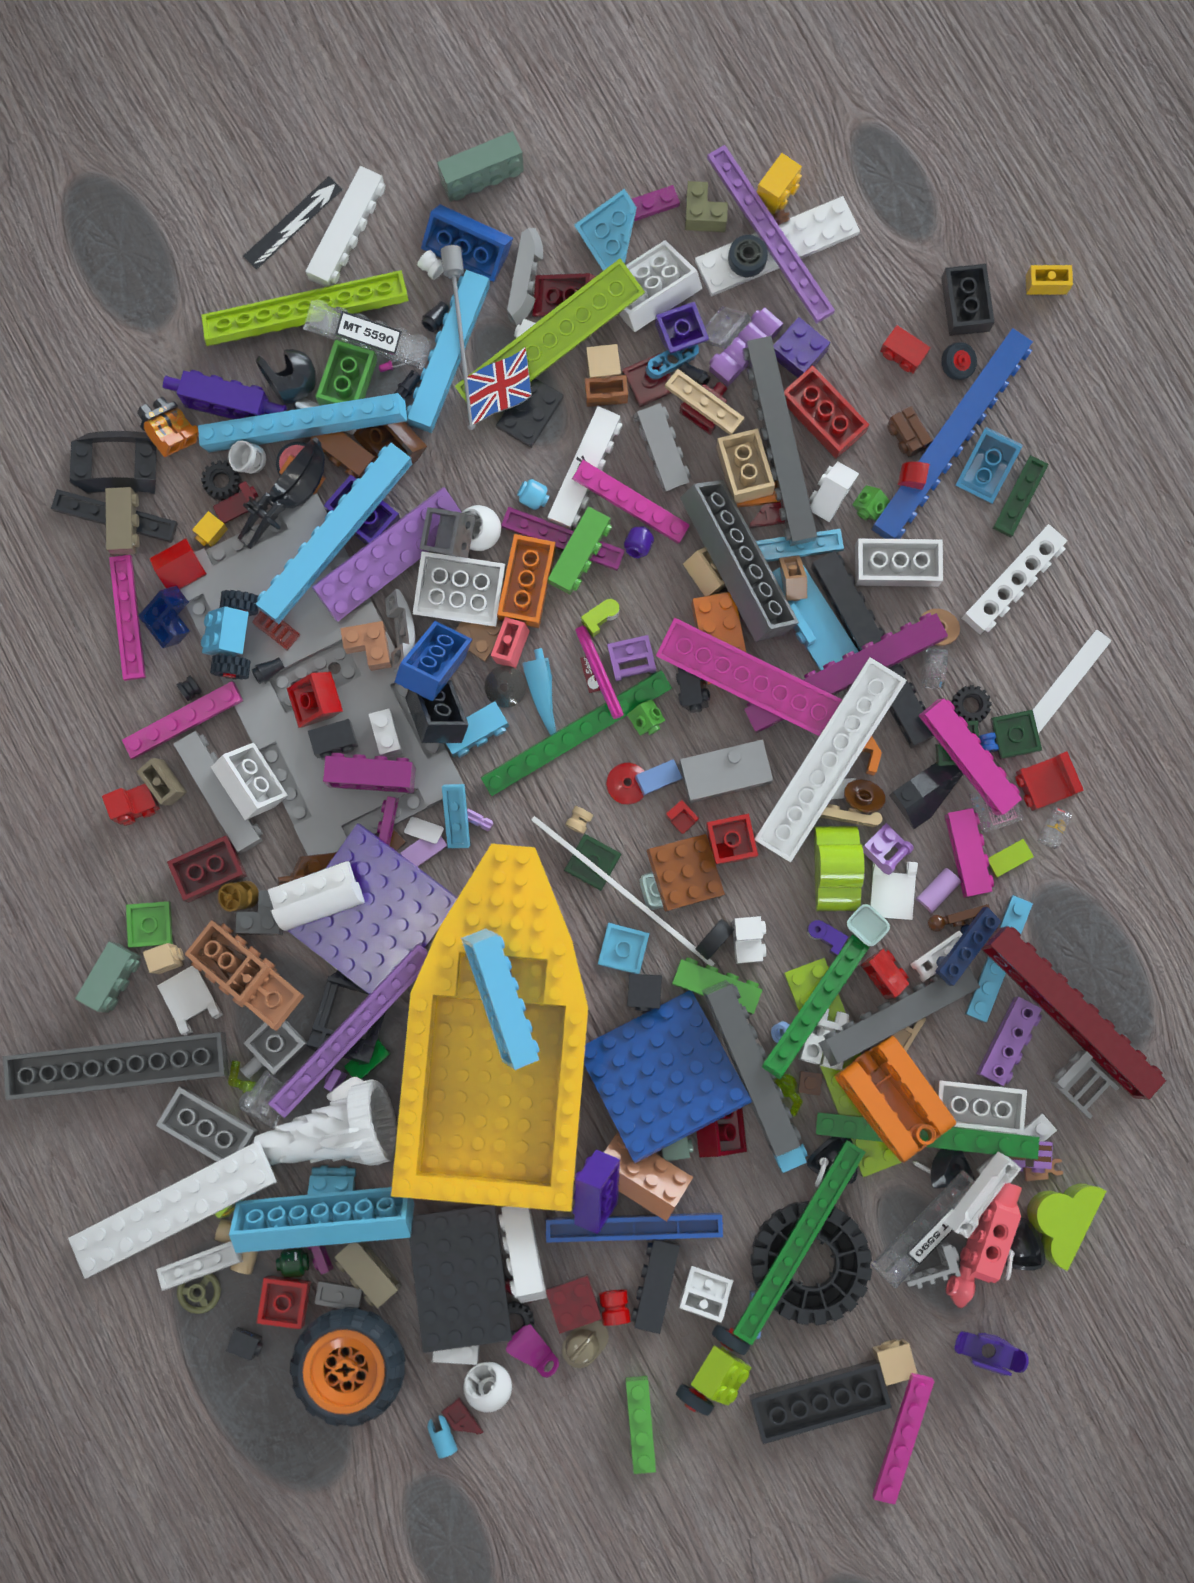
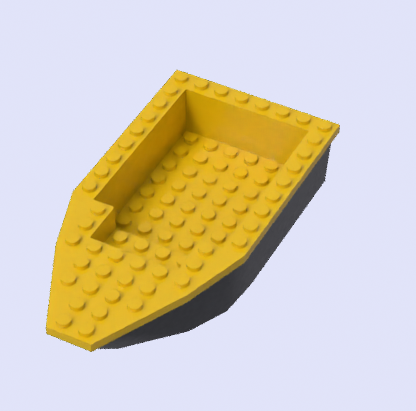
M490 845L439 927L412 988L396 1139L392 1197L571 1212L588 1005L571 936L535 847ZM483 929L490 930L498 934V936L500 935L504 941L505 948H503L505 957L507 956L511 962L512 978L516 979L519 987L517 994L524 1002L526 1008L524 1015L530 1021L533 1029L530 1032L532 1040L537 1042L540 1051L537 1053L538 1061L516 1070L502 1062L461 940L462 937Z

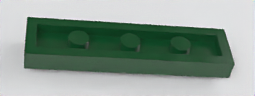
M1032 455L1028 457L992 529L1010 538L1013 536L1049 465L1048 463Z

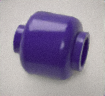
M644 526L631 528L624 541V548L627 554L633 558L647 556L654 543V537L650 530Z

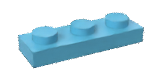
M444 784L442 786L447 847L469 848L470 837L465 784Z

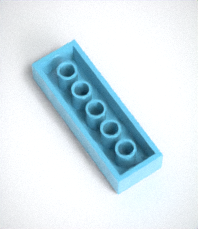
M487 929L462 937L461 940L502 1062L516 1070L538 1061L537 1053L540 1052L537 1042L532 1040L530 1032L533 1029L530 1021L525 1018L524 1011H526L523 1000L518 997V983L511 976L510 969H512L509 958L504 955L503 948H505L502 937Z

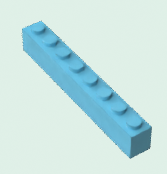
M468 270L465 271L464 276H460L457 283L465 349L490 288L488 277ZM454 294L450 301L451 309L449 313H445L442 324L444 327L442 332L438 331L436 335V347L434 350L431 349L429 353L428 367L424 368L421 373L420 379L422 382L420 387L417 386L414 391L413 398L415 400L413 405H409L406 411L410 426L430 433L434 430L462 359Z

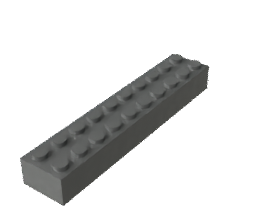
M226 1032L3 1056L5 1100L229 1076Z

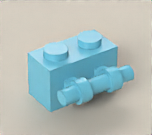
M328 1165L312 1167L307 1195L355 1191L354 1177H356V1168H348V1166L328 1168Z

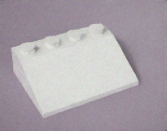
M664 240L626 265L645 291V294L620 312L619 315L636 332L655 320L656 315L669 311L702 289L697 270Z
M422 551L413 614L496 627L507 565Z

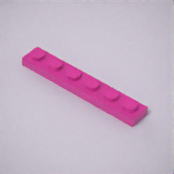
M582 460L572 477L577 483L677 544L680 543L690 526L585 460Z
M132 556L109 557L123 680L146 678Z
M231 681L122 739V742L130 759H135L239 704L243 699L235 682Z
M915 1373L910 1375L872 1496L874 1500L896 1504L934 1385V1380L931 1377Z

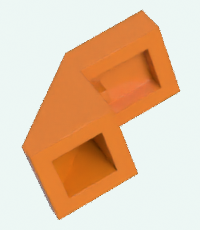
M871 736L862 751L871 753L865 774L874 776L877 773L882 752L873 736Z

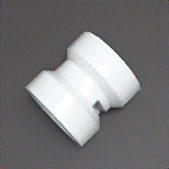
M431 250L421 256L417 264L421 270H426L431 279H437L443 273L442 260H438L436 254Z

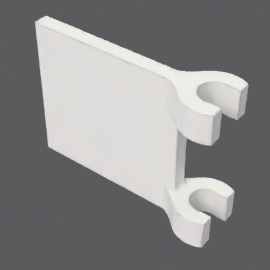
M907 862L906 874L891 873L890 875L885 874L872 863L870 906L884 918L913 919L915 879L918 863Z
M193 966L157 985L176 1021L181 1035L188 1036L193 1033L187 1020L208 1009L212 1018L217 1019L223 1015L199 970Z

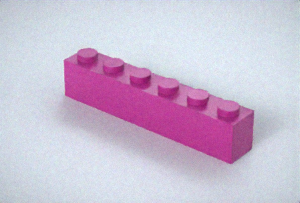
M945 698L936 700L918 716L994 814L1004 815L1022 800L1019 795V789L1014 784H1010L1006 779L1007 774L1001 767H997L993 762L992 754L982 748L978 736L969 731L967 728L968 724L962 717H958L954 711V705L949 700H945Z

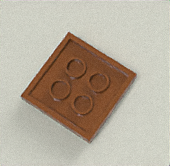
M706 834L646 850L665 912L725 895Z

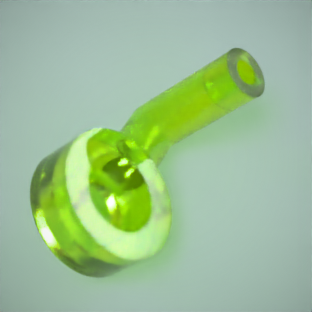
M232 1060L228 1085L243 1090V1095L255 1096L256 1093H260L261 1083L237 1079L241 1061Z
M784 1074L781 1079L777 1078L774 1083H776L777 1087H780L784 1097H789L793 1101L790 1112L792 1116H796L803 1104V1100L795 1091L797 1088L795 1078L789 1074Z

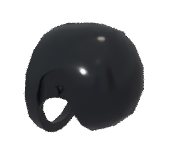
M294 349L284 350L286 367L280 372H274L259 355L256 363L269 386L284 405L304 399L314 390L316 369L312 360L305 352Z

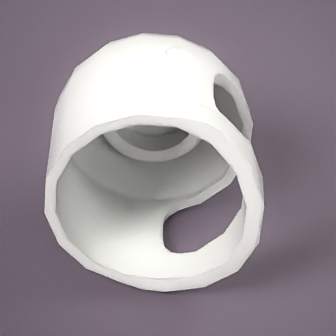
M238 441L232 445L229 451V463L234 471L254 474L260 472L266 464L265 451L259 445Z

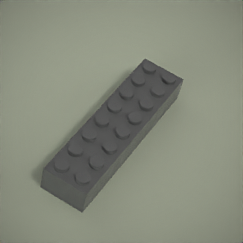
M723 480L692 485L680 499L755 642L784 636L799 622Z
M724 980L702 990L737 1074L752 1100L750 1104L770 1150L778 1157L800 1147L798 1141L801 1139L797 1127L790 1122L793 1117L788 1106L786 1107L781 1101L784 1099L780 1087L773 1083L775 1076L762 1068L764 1059L767 1056L763 1047L755 1041L758 1035L755 1028L750 1023L748 1024L746 1020L750 1017L745 1006L738 1001L741 996L736 985L734 986L733 983L730 984Z

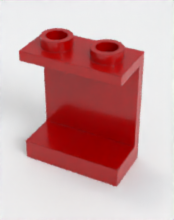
M1067 751L1046 761L1022 768L1016 772L1017 776H1015L1017 785L1020 788L1022 787L1025 795L1023 798L1025 804L1032 811L1084 791Z

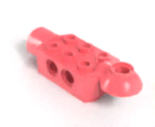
M1006 1183L980 1216L978 1226L968 1238L966 1246L962 1249L959 1268L961 1276L956 1277L952 1275L946 1285L947 1295L951 1296L952 1301L958 1308L965 1307L972 1300L975 1293V1278L988 1283H996L1000 1280L1021 1218L1017 1205L1022 1190L1021 1187L1011 1183Z

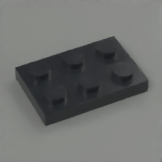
M536 378L530 382L532 396L521 404L505 410L496 424V428L530 448L533 447L563 399V394Z

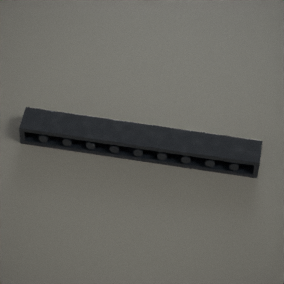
M833 551L814 561L811 569L845 631L859 652L862 650L861 647L869 642L875 644L881 641L880 637L885 634L875 624L874 621L876 619L872 610H868L864 603L866 601L862 592H858L855 588V580L852 574L847 573L845 570V562L842 556L837 555ZM897 663L888 668L906 679V672L901 664L898 665ZM906 681L889 707V710L912 749L933 738L934 735L918 716L926 710L925 705L916 698V690L913 684Z

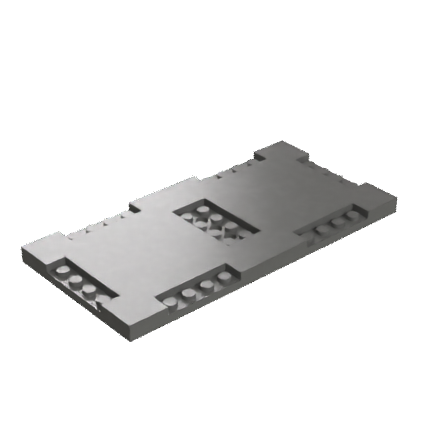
M317 493L313 494L304 504L293 509L286 508L280 512L275 521L281 525V529L277 530L270 525L251 549L238 539L239 534L207 550L203 548L195 552L207 575L183 587L178 592L201 637L205 634V616L209 611L219 608L222 591L240 590L241 592L246 591L258 596L263 591H267L271 586L272 579L285 570L284 566L291 558L294 559L298 554L299 547L304 542L307 543L310 540L313 530L317 526L321 527L325 522L324 519L327 512ZM260 524L252 527V529L256 532ZM344 547L280 624H277L259 608L257 615L248 616L243 654L236 656L251 661L249 678L239 680L220 677L224 685L233 681L239 690L243 701L235 705V708L252 743L256 745L288 795L282 802L307 855L337 852L357 823L364 826L374 835H377L378 823L383 820L384 815L381 812L383 800H387V796L399 798L394 825L442 802V786L444 784H463L443 743H421L405 699L408 689L394 682L397 672L393 671V666L371 671L368 666L366 651L347 654L343 648L340 628L381 621L370 597L340 621H335L312 589L314 584L349 559ZM386 631L390 659L392 664L391 653L395 650V647ZM279 657L285 669L277 673L266 684L264 682L259 684L251 669L255 668L257 664ZM339 664L341 666L340 672L332 674L343 712L331 719L298 728L287 688L310 673L330 672L331 665ZM389 708L393 715L403 753L388 757L387 760L396 761L397 757L408 758L409 762L414 764L416 768L414 794L329 788L323 782L325 760H321V758H317L314 755L308 731L349 719L352 723L358 746L354 747V751L345 753L344 757L353 758L354 754L365 755L366 759H374L375 756H380L369 714Z

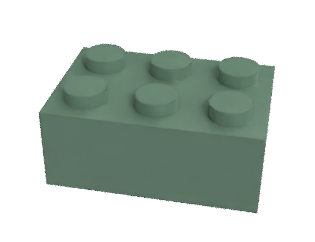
M108 942L75 999L97 1012L109 1013L110 1010L113 1011L119 1000L117 997L120 992H124L130 981L128 978L131 973H135L139 968L141 956L120 944Z

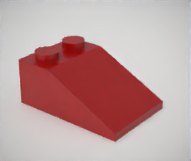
M881 949L861 963L860 966L885 999L896 998L909 985V982L906 980L909 977L902 968L898 969L894 961L896 959L889 950Z

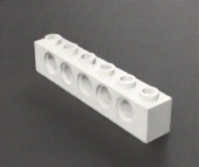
M1048 524L965 613L962 619L980 635L984 630L989 632L996 625L994 619L998 615L1003 617L1010 609L1007 605L1012 600L1016 603L1024 594L1021 590L1026 585L1030 588L1038 579L1035 575L1039 571L1044 573L1052 564L1049 560L1053 556L1058 558L1065 550L1063 545L1067 540ZM1039 548H1045L1048 555L1041 554ZM1025 562L1032 563L1034 570H1029ZM1017 577L1020 580V585H1015L1011 578ZM998 592L1005 593L1007 599H1000L998 597ZM984 607H990L993 611V614H986L984 612Z

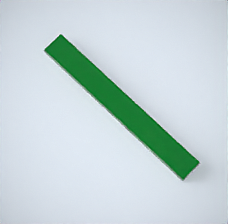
M851 935L763 1063V1069L778 1079L782 1078L870 946L864 944L855 935Z

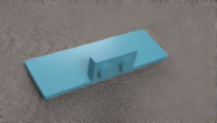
M779 567L772 573L784 593ZM804 567L807 575V598L798 601L789 600L788 603L799 622L793 627L796 631V637L801 644L805 645L821 671L824 669L823 666L831 661L837 663L843 660V655L851 651L855 654L858 650Z

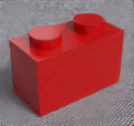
M896 325L883 343L880 352L886 359L898 363L904 371L914 374L928 355L931 347Z

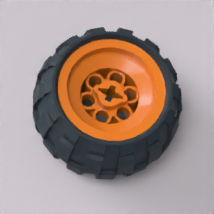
M358 1307L331 1310L310 1323L299 1336L294 1346L292 1359L290 1360V1375H292L293 1380L292 1388L297 1399L299 1398L305 1405V1410L313 1417L317 1416L324 1420L325 1424L337 1427L339 1425H349V1427L364 1425L365 1422L376 1419L383 1414L396 1399L405 1376L406 1358L404 1347L401 1346L398 1334L391 1325L389 1326L376 1313L364 1311ZM343 1347L349 1348V1355H343ZM362 1354L365 1361L362 1363L358 1362L356 1356ZM329 1357L336 1359L335 1365L330 1364ZM345 1364H347V1367H349V1368H354V1369H351V1370L348 1372V1374L346 1373V1370L340 1369V1368H342ZM359 1371L365 1372L366 1378L359 1379L357 1373ZM331 1374L336 1375L338 1380L336 1381ZM350 1381L352 1386H346L344 1382Z

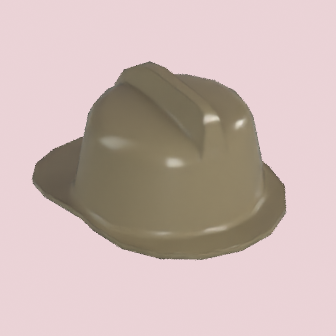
M598 1320L575 1328L562 1345V1354L565 1361L575 1368H584L590 1365L608 1343L609 1334L607 1327L603 1326V1323Z

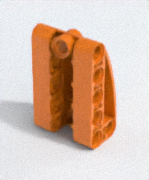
M893 1035L880 1042L871 1050L864 1052L835 1075L837 1082L861 1115L902 1163L956 1125L952 1114ZM921 1130H925L928 1133V1140L926 1142L922 1141L919 1137Z

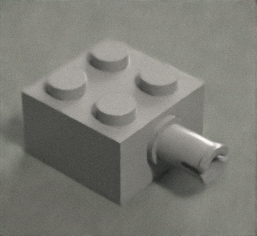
M287 1020L284 1021L277 1031L264 1023L244 1042L254 1057L240 1070L248 1079L262 1066H265L273 1075H277L307 1046V1041Z

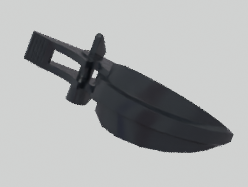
M316 437L311 439L298 453L269 492H266L258 502L249 496V501L243 504L251 514L238 539L249 549L256 544L270 525L280 530L281 525L275 521L279 513L286 508L293 509L304 504L320 484L324 472L325 456L322 443ZM270 504L272 507L268 512H266L268 510V505ZM260 517L262 521L255 532L252 526Z

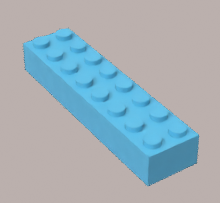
M392 1187L239 1201L235 1205L229 1236L235 1253L410 1238L414 1201L413 1198L392 1197Z

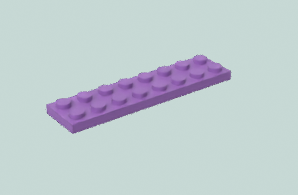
M445 488L438 490L312 586V589L335 621H340L421 558L422 551L429 552L420 549L427 507L461 512ZM434 513L432 514L427 546L435 547L440 515Z

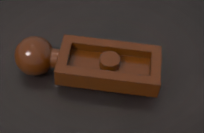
M989 904L945 917L933 915L928 920V926L935 932L943 930L945 925L952 924L953 927L966 924V919L973 918L974 920L983 907H988L989 909L990 907Z

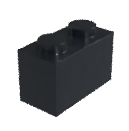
M349 719L308 731L314 755L317 758H321V760H325V756H331V753L342 752V754L352 752L354 747L358 746L353 726Z

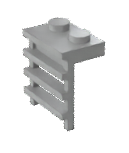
M1077 1051L1070 1057L1068 1064L1055 1073V1077L1050 1083L1057 1087L1081 1113L1091 1119L1093 1115L1087 1109L1109 1086L1115 1091L1119 1087L1091 1061L1093 1057L1087 1051ZM1091 1067L1095 1073L1072 1096L1068 1090ZM1099 1077L1105 1080L1083 1105L1077 1101Z
M942 1241L936 1247L942 1265L900 1277L901 1282L908 1281V1287L914 1285L919 1289L922 1288L923 1282H928L932 1285L935 1284L934 1279L936 1278L945 1281L948 1280L947 1275L953 1274L956 1277L961 1276L956 1262L959 1260L956 1248H952L950 1244Z

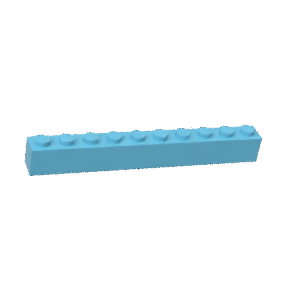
M399 393L203 424L198 425L199 445L210 453L229 450L238 441L260 445L407 421L406 404Z
M392 443L380 450L378 459L366 467L362 478L356 479L352 484V490L340 498L338 501L339 505L334 511L328 512L324 519L325 522L321 527L317 526L313 530L310 540L307 543L304 542L299 547L295 558L289 559L285 564V570L280 575H276L272 579L269 589L263 591L258 596L256 605L263 613L277 624H280L411 467V457Z

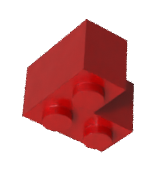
M146 784L130 790L120 788L102 795L110 820L124 826L135 823V819L141 816L144 818L156 814L155 811L160 809L157 799Z

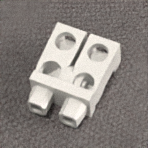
M828 1009L803 1045L798 1060L817 1065L820 1064V1066L835 1070H842L843 1062L830 1066L819 1042L825 1039L823 1035L833 1030L836 1033L843 1030L841 1026L849 1022V1014L837 1012L835 1021L831 1022L827 1020Z

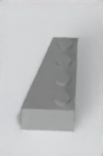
M661 403L637 411L633 415V419L635 422H640L639 433L641 438L648 442V445H646L647 453L651 461H655L653 467L663 492L689 483L688 478H691L687 466H683L681 460L683 453L680 446L676 447L674 441L676 434L673 427L668 425L667 419H669L666 407H662Z

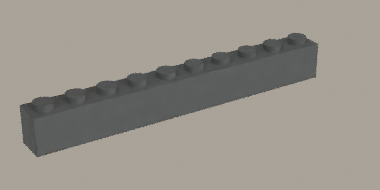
M767 336L746 341L745 348L742 349L743 357L749 364V368H747L748 379L753 381L752 397L754 401L757 400L759 407L756 408L758 421L762 420L761 436L763 441L766 440L768 448H765L767 460H771L772 468L770 470L773 480L776 481L777 488L774 489L776 500H780L781 503L779 514L781 521L784 520L786 528H784L785 540L789 541L790 546L813 542L817 538L816 528L772 338Z

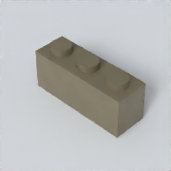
M131 487L105 488L106 550L111 555L137 554V547L140 546L139 536L136 535V527H139V516L136 514V507L139 506L138 494Z

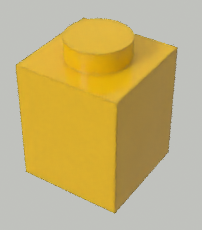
M209 511L192 529L196 535L195 539L201 545L205 546L207 544L210 547H213L228 530L225 524Z

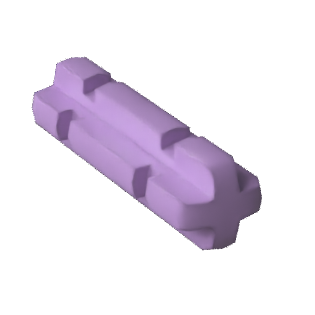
M467 809L468 822L481 826L486 831L491 829L493 825L492 820L483 818L482 815Z

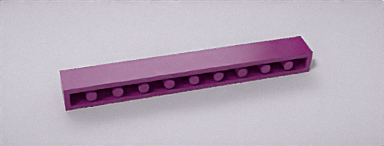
M927 613L919 618V622L913 625L911 622L900 627L901 631L895 634L889 632L880 637L881 641L875 644L869 642L861 647V651L855 654L851 651L842 656L843 660L837 663L831 661L823 666V670L817 673L813 670L805 674L803 681L835 695L851 687L869 657L889 668L946 640L948 634L937 613L933 615ZM751 702L747 703L748 707L744 709L756 734L785 720Z

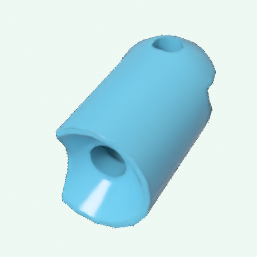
M439 1415L442 1430L436 1432L432 1419L428 1421L427 1428L438 1458H444L452 1455L458 1449L446 1418Z

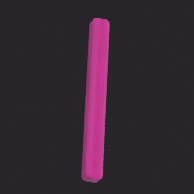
M584 625L577 627L575 630L610 713L613 719H618L623 716V711L587 628Z

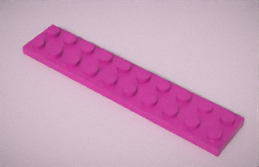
M675 617L656 654L657 657L820 736L842 699Z

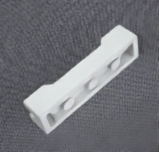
M997 1152L945 1222L956 1233H961L964 1237L969 1238L978 1226L980 1216L1006 1183L1012 1182L1021 1168L1013 1160Z

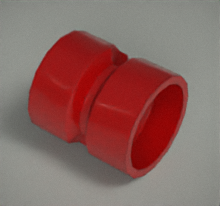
M626 1289L599 1293L600 1306L604 1307V1310L601 1312L603 1326H614L631 1322L629 1308L625 1307L628 1303Z

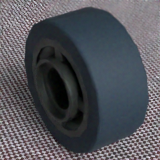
M742 235L736 238L731 244L728 254V263L732 271L742 277H754L760 274L765 268L768 258V250L764 241L754 235ZM750 254L752 258H745L743 255Z

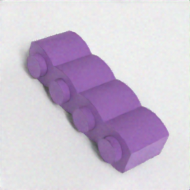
M766 308L761 311L757 310L750 319L752 322L747 326L744 324L737 332L738 337L734 340L730 339L724 345V351L720 355L715 354L709 362L711 364L709 371L727 387L749 365L748 361L744 360L742 351L745 348L746 341L771 336L773 340L783 327V323Z

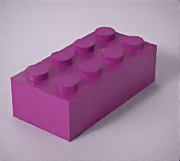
M331 753V756H325L323 782L329 788L414 794L416 768L412 762H409L408 758L397 757L396 761L387 760L388 757L375 756L374 759H366L365 755L354 754L353 758L344 757L342 753Z

